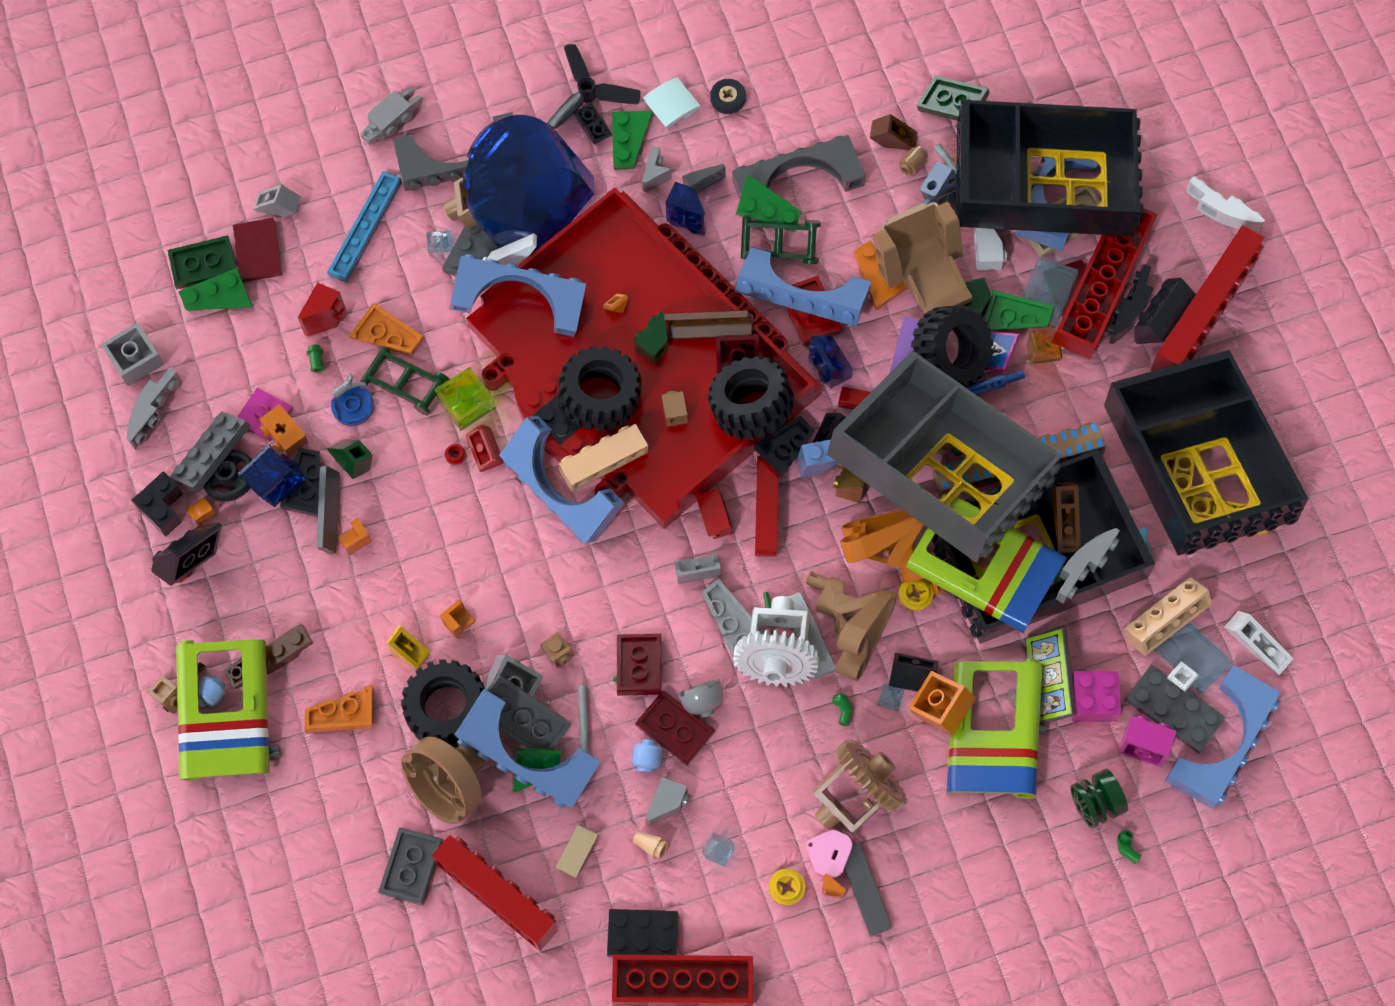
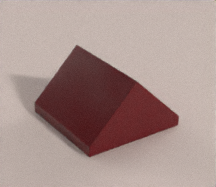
M759 334L716 336L718 374L721 373L723 367L730 366L731 362L735 360L738 362L745 357L753 359L754 356L759 357Z

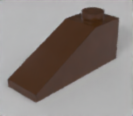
M1074 482L1053 483L1052 501L1058 552H1077L1081 548L1078 485Z

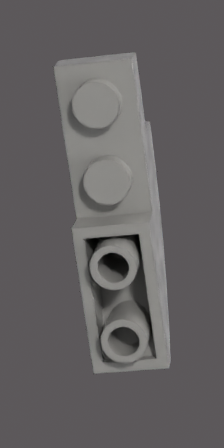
M169 368L157 383L149 380L136 400L127 429V440L134 449L143 444L147 434L159 424L161 415L157 409L165 404L169 394L175 391L180 384L181 379L172 368Z
M1115 528L1095 537L1071 557L1059 576L1066 581L1059 590L1056 600L1064 604L1067 597L1072 599L1078 589L1075 586L1078 580L1083 582L1089 570L1094 573L1098 567L1103 568L1109 558L1106 556L1108 550L1113 551L1120 541L1117 538L1120 530Z

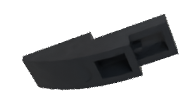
M1143 264L1141 272L1136 271L1133 283L1136 284L1135 290L1131 289L1128 299L1123 298L1122 304L1116 305L1113 316L1117 317L1115 323L1111 322L1107 333L1111 335L1109 343L1114 344L1126 335L1144 312L1154 288L1146 285L1151 270L1150 266Z

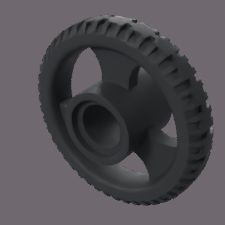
M231 450L224 459V462L216 469L215 476H211L203 488L211 498L218 501L229 502L239 499V497L245 495L252 488L256 479V466L246 453L239 450ZM240 461L245 462L247 465L248 473L246 478H243L236 468ZM222 484L224 488L233 491L218 492L215 491V488Z

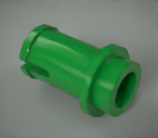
M317 344L308 346L306 351L310 359V370L313 373L324 371L323 349Z

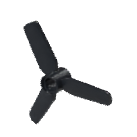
M575 44L564 46L572 75L577 82L578 92L571 95L548 120L547 123L551 128L557 129L583 103L593 102L596 98L600 101L639 104L641 99L640 90L606 83L596 85L594 79L590 77Z

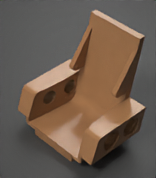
M923 202L887 218L886 223L880 226L881 231L873 234L878 270L888 288H892L904 282L924 314L936 307L963 306L973 301V296L969 292L954 262V259L963 256L959 219L949 202L938 205L936 202L925 205Z

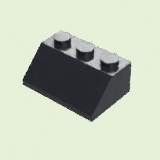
M1181 277L1165 280L1158 294L1151 299L1149 307L1140 315L1139 321L1135 325L1136 344L1162 343L1171 333L1196 295Z
M220 523L204 524L197 526L193 530H188L182 538L177 541L174 540L166 549L158 551L154 555L151 572L172 586L216 554L222 525Z

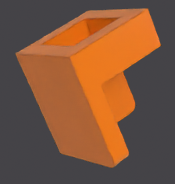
M358 518L350 522L353 527L352 529L339 536V540L349 555L372 542Z
M461 600L455 602L439 615L441 622L455 638L475 623V619L464 608Z

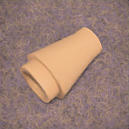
M638 831L633 839L634 844L638 845L654 859L656 857L661 859L668 848V842L663 837Z

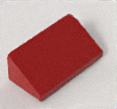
M842 386L838 407L854 410L871 392Z
M481 424L466 434L479 472L504 463L503 459L499 456L500 451L489 426Z

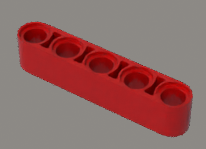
M757 456L755 556L777 557L778 474L761 456Z

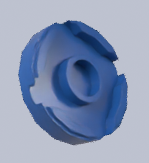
M360 386L346 391L339 398L334 396L331 401V411L334 417L341 424L347 426H358L366 422L374 410L371 394Z

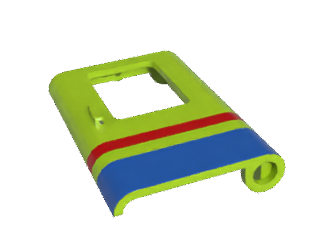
M956 497L950 504V508L963 517H976L981 512V509L959 497ZM927 528L911 555L906 568L1024 633L1052 582L1062 569L1067 557L1015 528L1011 530L1008 528L1005 531L1004 538L999 543V549L981 579L977 580L927 552L926 549L935 535V532Z
M1025 659V662L963 661L954 663L953 681L966 687L972 694L974 674L978 671L1017 672L1015 728L1012 731L972 730V706L964 717V726L962 720L954 735H950L946 794L998 793L1013 794L1015 797L1025 799L1035 798L1037 789L1042 664L1038 663L1036 659Z

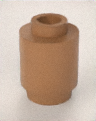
M921 146L911 148L899 162L901 172L907 176L916 175L927 162V151Z

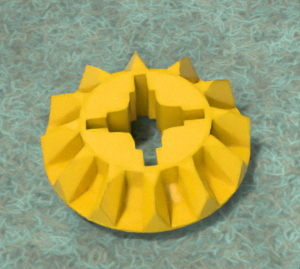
M920 579L907 583L903 581L899 587L898 595L903 607H907L911 611H922L924 608L929 607L933 600L934 592L927 580ZM913 587L917 593H922L919 595V601L915 597L909 596L913 592Z
M782 869L771 877L769 892L777 904L785 906L796 904L803 898L805 882L797 871ZM792 879L791 888L794 892L787 891L782 895L783 887L781 884L786 885Z

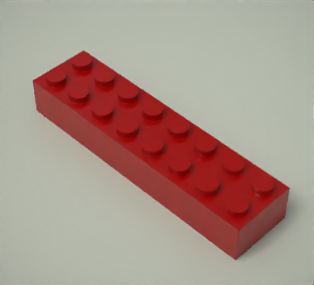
M1143 208L1139 228H1135L1133 237L1101 235L1051 341L1052 343L1089 360L1091 359L1158 214Z
M1244 225L1241 226L1157 352L1151 371L1193 360L1197 349L1206 340L1208 332L1214 328L1218 317L1224 313L1229 304L1228 302L1237 293L1239 285L1245 281L1249 270L1257 263L1259 255L1264 248L1261 244L1265 237Z

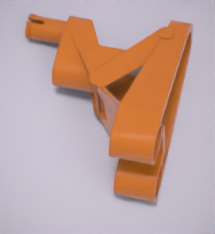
M903 509L860 518L848 522L841 527L844 538L840 540V544L847 563L870 559L889 564L891 567L898 566L906 583L923 579L920 575L907 569L906 565L915 550L913 542L924 524ZM884 552L889 554L888 558L883 556ZM931 582L935 595L940 594V589L942 594L946 592L945 589L941 587L939 589L938 585Z

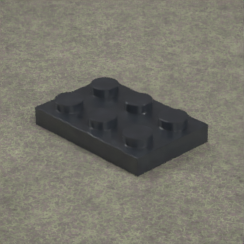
M609 909L607 957H613V955H677L678 911Z

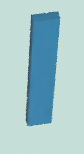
M384 171L381 173L327 271L328 276L347 283L401 185L402 179Z

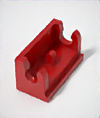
M717 488L697 495V502L708 536L717 539L734 534L720 490Z

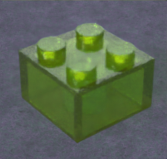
M468 367L434 389L437 400L460 431L496 409L494 398L471 367Z

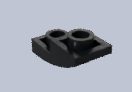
M592 103L578 109L574 113L577 121L594 145L612 136L604 119L600 118Z

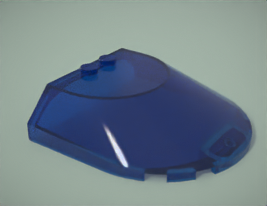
M515 114L503 119H496L478 134L466 156L469 158L467 170H463V188H466L468 200H465L477 224L498 248L534 233L537 235V247L532 251L534 253L570 224L594 195V176L553 127L533 116Z

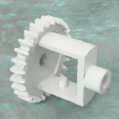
M778 596L773 598L771 608L754 607L748 638L743 636L734 648L733 656L734 666L738 667L737 671L743 672V676H750L749 680L758 679L757 683L759 684L766 681L767 686L774 683L775 687L782 683L787 687L788 683L796 686V682L803 684L804 680L810 681V677H814L815 673H817L819 664L818 652L815 650L814 645H810L808 641L809 612L793 610L794 602L792 599ZM759 626L801 628V634L798 640H795L794 633L791 634V637L786 638V631L781 636H778L777 630H774L773 635L770 636L768 630H765L764 634H760L758 629Z

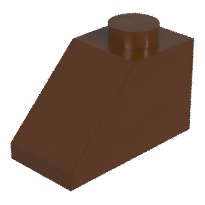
M892 114L872 120L870 139L882 147L910 150L915 147L917 131Z

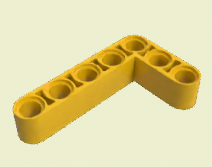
M1187 453L1179 454L1176 457L1171 470L1176 482L1183 484L1184 489L1192 487L1195 466L1194 458ZM1179 464H1185L1187 469L1181 468ZM1196 495L1186 498L1190 510L1198 517L1208 518L1216 512V506L1212 498ZM1224 501L1228 506L1233 508H1242L1246 506L1245 504ZM1194 507H1200L1204 512H1198ZM1264 530V531L1258 532V534H1266V533H1269L1270 531Z

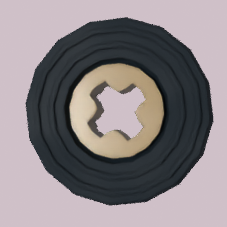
M722 79L713 85L710 91V101L713 108L718 112L733 114L743 108L746 102V91L739 81ZM729 93L732 94V98H731V97H728L727 99L725 98V94H726V95H728Z

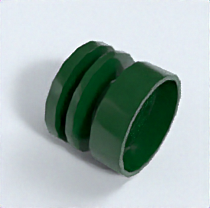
M1103 769L1091 776L1092 784L1087 779H1082L1080 784L1076 782L1070 786L1071 795L1078 813L1092 829L1097 827L1099 822L1103 824L1107 821L1106 813L1111 818H1116L1128 811L1124 792L1115 776L1108 769Z

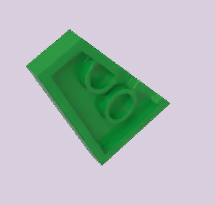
M652 110L612 112L614 170L635 168L644 136L647 133L649 121H651L653 115Z
M747 174L735 215L741 217L748 216L754 221L798 224L801 211ZM784 229L794 233L796 232V230L793 229Z
M237 268L178 291L186 311L253 308Z
M993 290L984 319L988 323L986 325L987 328H990L991 331L1049 328L1055 307Z

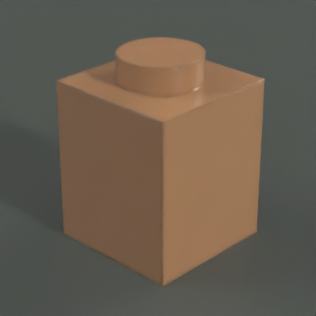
M669 391L662 395L666 426L688 423L683 391Z

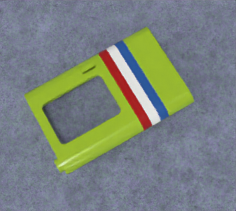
M251 639L194 643L192 640L180 641V645L176 646L180 780L189 781L200 780L203 777L270 774L265 640ZM240 650L242 653L243 709L238 712L201 714L199 712L198 654L202 652Z

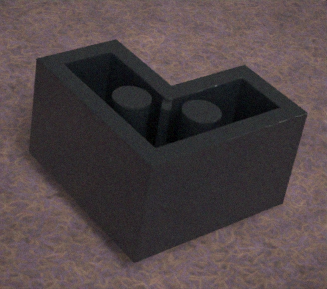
M164 471L131 500L137 510L165 537L182 523L170 506L183 493L178 484Z

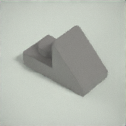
M652 146L642 179V189L644 192H648L671 179V169L662 167L663 156H660V147Z

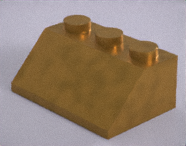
M840 464L839 469H842L840 476L836 475L833 488H836V496L861 503L867 483Z

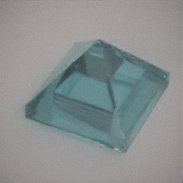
M883 684L877 705L899 711L905 690Z

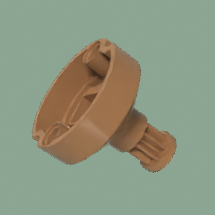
M499 734L503 748H505L504 741L501 735ZM425 737L407 750L408 753L402 757V772L410 790L422 806L438 819L450 824L460 823L481 804L482 793L476 772L484 766L486 760L477 755L478 750L470 747L468 750L461 745L455 748L441 739Z

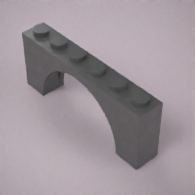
M513 112L493 116V133L487 146L490 145L495 150L498 149L499 153L503 154L504 160H508L509 166L515 165L518 167L525 164ZM413 135L393 139L405 191H415L425 186H437L447 181L454 182L478 168L474 166L475 157L463 162L446 163L427 156L418 147Z
M849 135L837 136L827 142H817L807 148H798L794 152L778 154L774 158L759 160L755 164L740 166L732 170V181L739 199L747 174L769 188L776 177L791 168L801 166L816 167L833 175L841 183L845 192L865 186L866 176Z

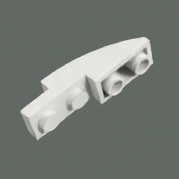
M1195 176L1188 182L1185 192L1199 201L1197 210L1204 215L1236 229H1240L1244 225L1254 232L1261 230L1265 219L1258 212L1247 207L1242 200L1235 198L1233 195L1228 200H1225L1220 193L1213 191L1204 181L1197 179Z

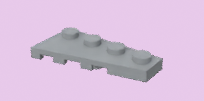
M718 578L703 590L702 594L732 656H734V648L743 636L748 638L752 617ZM759 626L758 631H760V634H764V631Z

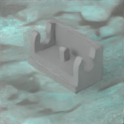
M713 553L712 556L685 561L674 560L678 584L721 576L718 553Z

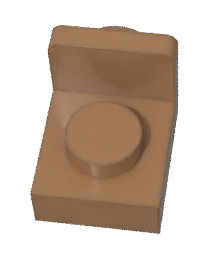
M559 632L540 644L555 667L560 664L565 665L572 659L571 656L574 655L572 647L568 646Z
M161 676L147 693L172 714H175L178 710L177 686Z

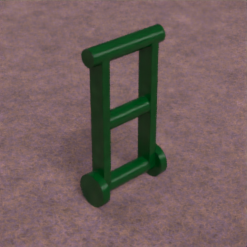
M742 217L741 259H746L750 251V227L775 228L774 251L763 250L770 252L771 257L803 259L802 262L805 264H819V258L815 257L817 227H821V221L805 220V224L751 221V217ZM783 229L808 230L807 253L783 252Z
M382 346L360 381L365 382L366 385L370 382L415 404L414 408L419 413L428 416L431 412L428 407L442 385H448L450 379L438 371L433 375L390 354V350ZM384 359L405 368L394 387L373 377ZM412 373H416L434 382L423 401L402 391Z

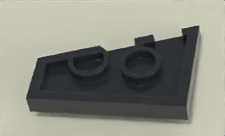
M800 415L757 442L754 449L783 478L797 458L801 446L808 442L815 430Z
M299 447L280 503L281 509L318 517L320 452Z

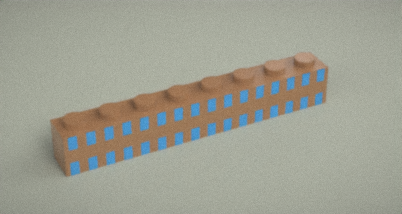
M1085 423L1073 430L1067 428L1061 430L1058 434H1045L1038 438L1062 455L1059 464L1099 449L1101 454H1104L1107 446L1098 423ZM966 456L957 459L956 462L949 464L948 462H942L941 464L953 471L966 459ZM974 463L962 475V479L976 489L1000 482L995 475L977 463ZM933 469L932 477L941 498L943 494L947 495L954 487V483Z

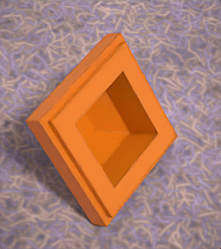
M617 293L604 304L603 308L623 313L628 297L627 295Z

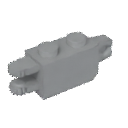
M412 88L406 89L401 94L394 90L368 113L369 124L360 133L361 138L370 145L380 138L385 141L388 137L393 136L403 124L408 123L412 119L413 111L420 106L423 98L418 95L408 102L415 93Z

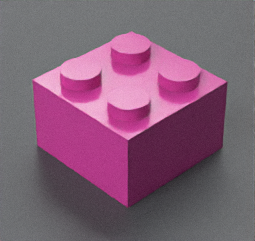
M1073 671L1072 680L1076 716H1072V721L1117 722L1121 715L1119 671Z
M1132 716L1125 728L1118 753L1162 767L1169 757L1176 731L1172 730L1171 726L1167 724H1155L1149 722L1150 720L1146 717Z

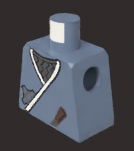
M938 161L935 163L920 187V192L925 198L923 201L925 205L936 202L938 205L949 202L951 205L956 200V173L953 168Z

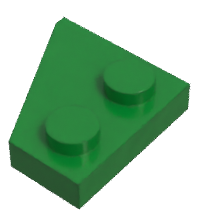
M515 748L514 761L529 768H551L560 764L561 750ZM513 773V792H519L533 785L530 782L526 785L515 779L516 774Z

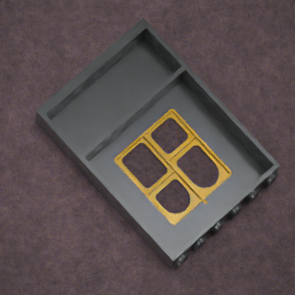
M914 351L834 429L827 455L976 563L982 556L986 558L993 549L992 545L995 542L999 544L1002 541L1008 528L1010 530L1013 529L1019 520L1020 514L1024 516L1031 507L1030 503L1032 501L1037 502L1044 492L1042 490L1045 487H1051L1056 479L1054 476L1061 468L1059 462L1062 457L1060 453ZM946 443L951 444L966 455V459L953 471L946 468L933 457ZM974 463H977L1000 480L1002 489L995 495H986L963 480L962 475ZM928 465L954 483V487L943 499H937L912 480L923 466ZM961 492H966L979 502L981 512L976 517H963L951 509L950 504Z

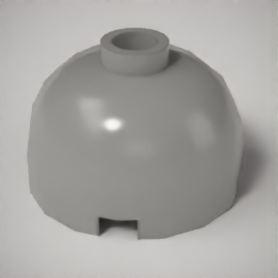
M720 679L690 687V690L687 691L682 690L678 692L684 709L693 715L701 714L702 718L715 714L714 709L721 705L724 695Z

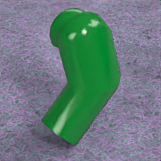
M843 693L835 694L832 702L835 706H839L841 710L838 724L848 727L853 713V706L847 695Z
M1123 830L1117 837L1118 851L1132 863L1136 864L1142 855L1132 848L1131 839L1133 834L1129 830Z

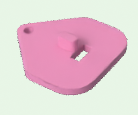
M829 830L808 840L806 848L815 871L824 876L827 873L832 878L839 877L845 869L853 848L851 838L836 830ZM835 850H838L836 859L833 860L832 857L835 856Z

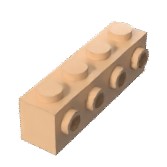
M636 424L631 427L627 425L621 428L617 434L603 437L598 444L594 446L588 445L582 448L580 453L563 458L561 463H559V471L571 492L647 454L648 444Z
M1190 577L1124 628L1128 643L1147 656L1212 605L1209 590Z

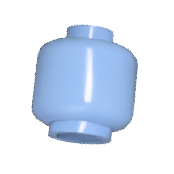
M204 676L198 682L199 707L203 709L206 706L215 708L226 695L224 689L226 685L216 676Z
M643 739L642 743L635 744L632 764L637 767L636 770L654 773L655 769H659L663 753L662 747L657 746L656 741Z

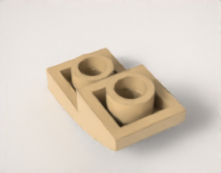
M578 824L556 868L576 878L598 834Z

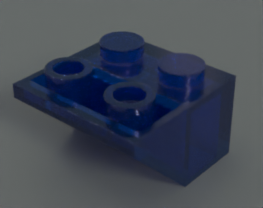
M675 181L665 202L666 221L672 226L686 228L693 234L705 235L706 213L695 188Z
M832 335L812 336L810 338V346L808 347V359L813 367L816 366L819 370L818 375L824 384L827 383L831 389L852 378L853 368Z
M270 444L238 473L261 499L273 507H276L305 479L297 463Z

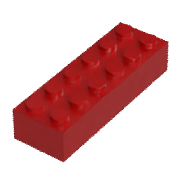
M449 835L431 855L436 865L540 952L558 931L555 917L546 909L541 911L537 902L530 895L526 894L524 897L519 890V886L509 879L506 882L502 872L494 865L488 867L484 861L485 858L477 851L470 852V849L467 847L468 844L459 836L454 838Z
M613 955L612 1004L613 1006H753V956Z

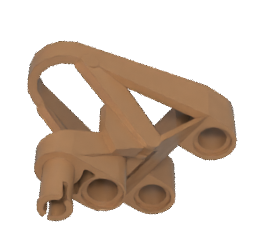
M811 571L807 577L806 584L823 590L818 598L815 610L834 618V630L838 635L837 648L842 649L843 652L838 661L836 673L858 681L891 616L896 602V593L884 589L883 591H877L856 599L844 594L843 580L835 577L829 579ZM861 609L858 613L853 612L855 610Z

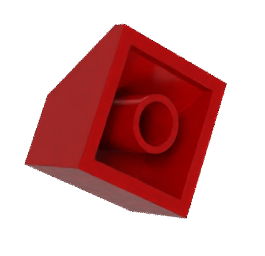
M317 282L298 316L304 335L309 337L336 328L339 322L344 320L347 311L341 293Z

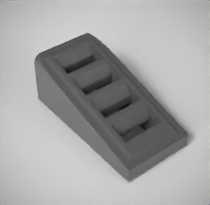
M724 164L687 173L682 176L683 186L690 196H693L726 177V168Z

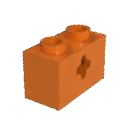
M280 404L259 419L261 424L260 431L266 438L269 436L274 441L272 444L279 454L283 452L289 457L299 447L301 448L308 443L304 432Z

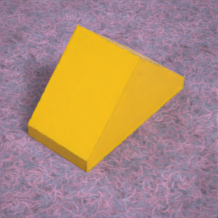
M400 625L386 642L392 654L415 669L420 667L430 653L424 645Z

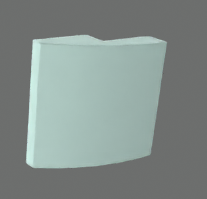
M678 77L663 83L643 97L644 101L667 130L683 117L686 120L701 108Z

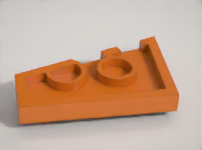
M871 240L854 251L853 255L864 280L871 281L869 295H871L876 311L908 289L904 282L888 288L879 273L875 246Z
M375 303L372 304L349 335L350 339L380 347L384 346L388 349L410 355L414 354L425 339L421 334Z
M371 684L366 686L364 690L355 693L352 691L345 694V697L334 701L328 700L306 708L305 732L373 728V686Z

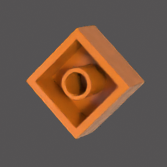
M931 671L908 709L920 720L953 736L976 697L966 687Z

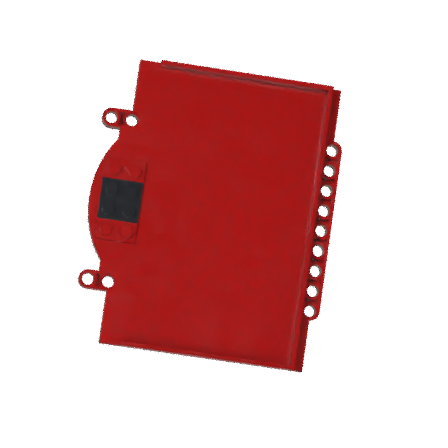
M615 187L518 265L519 269H536L541 274L549 275V273L560 275L563 279L577 278L582 283H586L574 337L553 333L554 316L548 300L533 286L519 281H503L494 284L480 295L482 305L466 318L468 327L497 356L496 359L482 370L485 388L495 391L508 382L514 389L522 420L524 421L526 417L538 415L552 429L544 450L560 463L566 456H574L580 453L582 448L598 444L603 437L617 434L624 426L629 425L631 427L636 424L648 444V453L600 477L601 481L595 486L594 493L596 495L599 491L611 489L620 498L628 491L663 529L697 502V495L711 490L756 451L754 449L755 444L763 438L754 437L753 440H747L746 437L738 439L734 435L729 436L724 430H721L715 420L709 405L708 393L710 384L714 382L713 378L717 374L716 338L670 340L669 324L665 321L668 350L655 364L635 350L634 338L640 330L643 331L648 326V321L652 316H657L660 311L664 312V314L749 311L754 316L753 334H759V357H762L763 360L764 358L770 359L782 367L787 374L794 394V407L790 417L786 418L784 425L789 423L822 395V385L788 353V340L741 293L735 292L736 288L673 226L667 223L658 225L624 191L620 193ZM617 293L627 295L628 297L623 313L604 309L603 306ZM592 346H597V348L607 346L609 350L614 351V349L621 351V355H628L631 358V363L634 362L637 365L642 379L640 401L635 414L631 419L627 418V423L619 426L617 424L616 429L612 430L604 428V431H597V428L588 430L585 429L583 424L578 426L573 423V417L569 419L565 415V410L561 408L558 394L560 373L565 362H569V357L573 354L578 355L579 350L585 348L587 351ZM506 363H512V366L510 367H504L503 365ZM490 376L497 377L494 380H488V377ZM591 378L580 386L586 395L600 400L612 398L620 392L615 383L605 378ZM669 391H683L688 423L666 426L662 395ZM766 392L750 393L741 398L737 404L753 403ZM618 478H624L626 480L622 484L615 482Z

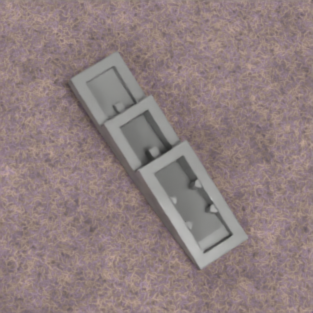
M797 592L787 596L794 602L793 610L809 612L808 641L810 645H814L819 656L818 671L815 673V679L835 672L836 668L801 593ZM791 628L798 640L801 628Z

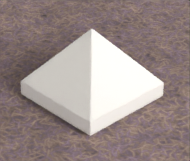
M1181 661L1167 679L1185 692L1199 674Z

